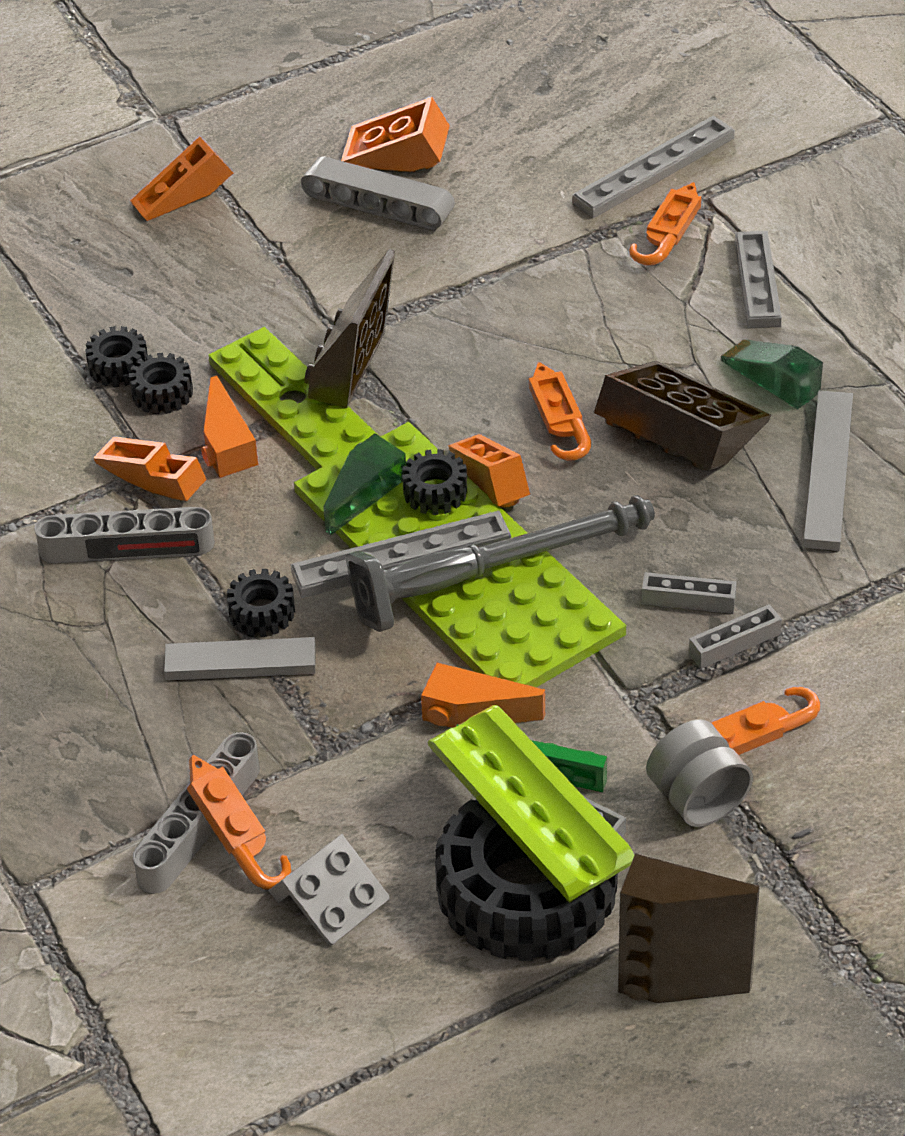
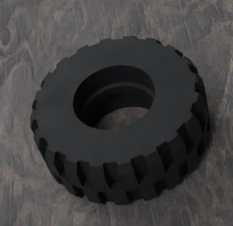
M471 798L458 809V815L454 814L449 818L443 827V834L437 840L435 873L440 909L448 917V924L458 935L466 936V942L479 950L484 948L491 951V955L506 959L508 956L519 958V961H533V958L546 957V959L558 957L561 955V952L567 949L572 951L586 943V937L588 935L594 936L604 926L605 918L612 913L615 905V893L617 892L618 873L570 902L549 879L536 884H516L494 874L493 871L508 861L529 857L477 799L473 800Z

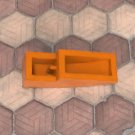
M113 437L94 457L96 464L119 478L149 492L168 498L188 501L207 480L197 457L170 454L166 443Z

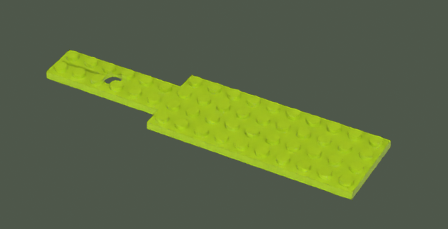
M265 326L208 354L209 364L316 469V471L294 482L295 493L350 548L495 511H500L511 534V538L527 534L501 507L493 504L488 495L468 477L466 499L464 502L460 501V507L457 509L451 505V512L445 514L443 509H439V515H432V510L428 509L426 514L420 513V506L416 510L412 509L410 503H406L403 495V466H406V461L409 458L414 460V454L419 452L422 456H425V450L431 449L432 454H437V448L410 422L379 436L349 406L348 408H343L309 399V384L304 383L307 366ZM294 390L303 392L306 395V398L298 404L294 400L287 399L281 401L280 399L284 393ZM433 479V480L426 481V482H424V483H427V484H440V483H443V482H445V481H444V480H439V479ZM548 551L487 568L481 576L471 577L438 591L402 598L474 672L533 687L544 684L626 635V624Z

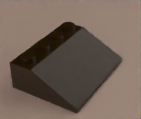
M389 249L351 294L344 308H338L334 319V327H328L324 345L318 346L314 364L309 363L305 373L304 383L309 384V399L348 408L385 334L395 259L394 250Z
M656 360L605 375L594 410V414L605 418L606 424L616 428H625L633 432L635 438L644 442H654L662 446V450L667 454L683 456L691 460L694 467L705 471H710L727 464L769 422L771 414Z
M635 853L620 891L618 993L625 994L634 1000H647L654 1003L750 993L753 979L760 886Z

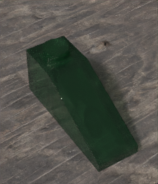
M743 339L721 355L723 363L796 409L801 408L817 396L818 390H821L823 362L798 346Z
M374 433L365 441L357 444L349 452L323 506L326 533L329 535L334 534L403 482L402 469L403 466H406V455L403 451Z

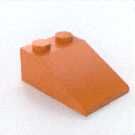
M433 97L351 126L341 161L379 170L414 172L422 168L429 169L441 161L450 125Z

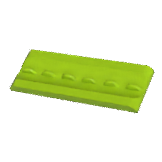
M492 705L470 717L464 723L428 740V746L569 902L631 865L634 853L629 844L498 705Z

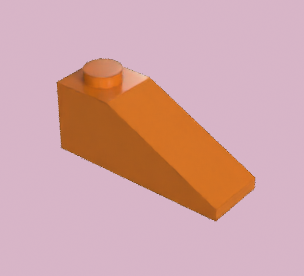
M199 136L133 197L130 202L149 221L211 195L233 172Z
M218 376L210 378L204 423L205 446L201 447V452L208 467L213 466L219 478L259 464L254 436Z
M481 434L448 445L450 452L455 453V459L460 457L463 460V465L465 464L467 468V476L488 495L493 504L502 508L511 507L518 504L520 498L530 495L520 454Z
M438 662L421 694L422 720L438 726L454 728L457 724L464 723L470 717L492 705H498L514 723L543 720L546 715L545 689Z

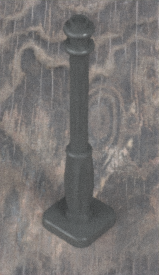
M635 495L630 498L629 505L622 506L621 503L614 501L610 503L607 511L479 548L471 544L463 548L431 553L387 570L382 567L381 562L376 557L365 552L355 551L346 555V564L357 614L364 625L378 632L391 629L394 625L391 604L396 599L438 591L471 577L481 576L487 568L613 531L618 536H624L627 534L629 527L633 525L640 530H645L648 528L650 521L655 517L653 505L650 500H643L639 495Z

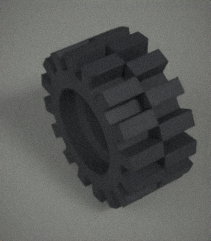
M115 326L110 327V332L107 333L102 329L99 331V337L93 334L90 337L91 342L87 341L85 349L90 376H93L94 381L97 383L102 381L104 386H108L110 382L113 383V387H119V382H124L125 386L130 385L129 373H131V367L137 366L136 362L139 359L145 362L148 355L144 336L141 333L137 334V330L133 328L128 332L125 326H121L120 331H116ZM116 355H124L118 358H110Z
M157 353V358H153L150 354L146 356L145 362L139 359L136 362L137 366H132L130 369L129 381L135 405L138 408L142 406L143 411L147 413L150 409H153V414H159L160 410L164 409L165 414L171 413L172 407L176 411L182 408L181 403L187 405L189 397L193 395L189 364L187 362L184 363V359L180 356L175 359V355L171 353L167 357H164L163 353ZM159 382H169L163 385H153Z
M431 449L425 450V456H422L419 452L414 454V460L409 458L406 461V466H403V495L406 503H410L412 509L416 510L420 506V513L426 514L428 509L432 510V515H439L438 510L443 509L446 514L451 512V505L457 509L460 507V501H465L467 493V468L465 464L463 465V460L460 457L455 459V453L449 451L445 456L442 449H437V454H432ZM433 479H439V480H444V481H445V482L440 483V484H427V483H424V482H426V481L433 480Z
M255 569L249 570L250 576L248 577L244 573L238 575L239 582L233 580L230 583L231 589H227L229 618L233 627L237 625V630L241 633L247 629L248 636L254 637L255 632H260V637H267L266 631L269 630L275 635L279 633L278 626L285 630L289 626L288 621H293L295 612L293 587L289 583L288 578L285 575L280 578V572L275 570L269 575L268 569H262L261 574H256ZM260 599L273 601L265 606L249 605L251 602Z

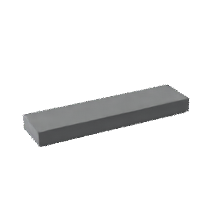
M768 231L735 232V247L747 328L781 327L782 317Z
M315 637L166 644L165 680L315 674Z

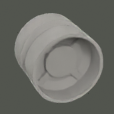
M707 720L689 721L670 731L654 747L646 764L648 777L661 793L669 798L671 805L685 822L694 827L713 824L730 814L744 800L753 782L752 770L735 750L729 748L728 742L712 723Z

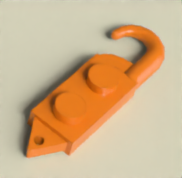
M694 182L678 190L671 189L647 226L646 238L649 242L658 246V248L652 254L643 255L637 252V245L632 244L629 252L634 261L643 265L659 264L668 257L674 245L679 243L701 207V196H698Z
M538 362L533 377L529 378V389L549 434L551 433L559 437L574 436L578 447L571 451H563L556 445H552L551 451L555 456L563 460L575 461L581 459L591 449V439L582 421V414L562 371L555 372Z
M791 687L784 691L785 695H797L805 698L808 702L805 708L789 714L777 704L762 701L711 723L728 742L729 748H732L740 755L783 737V733L811 722L820 711V700L810 689Z
M192 755L189 759L190 785L187 791L228 854L232 853L247 878L257 887L264 890L271 889L291 873V864L287 856L282 855L280 857L282 871L278 876L271 877L264 874L254 859L265 846L266 836L264 828L224 767L216 768L197 756Z

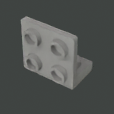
M343 834L339 835L268 890L277 903L290 895L328 945L337 942L390 898L389 894Z

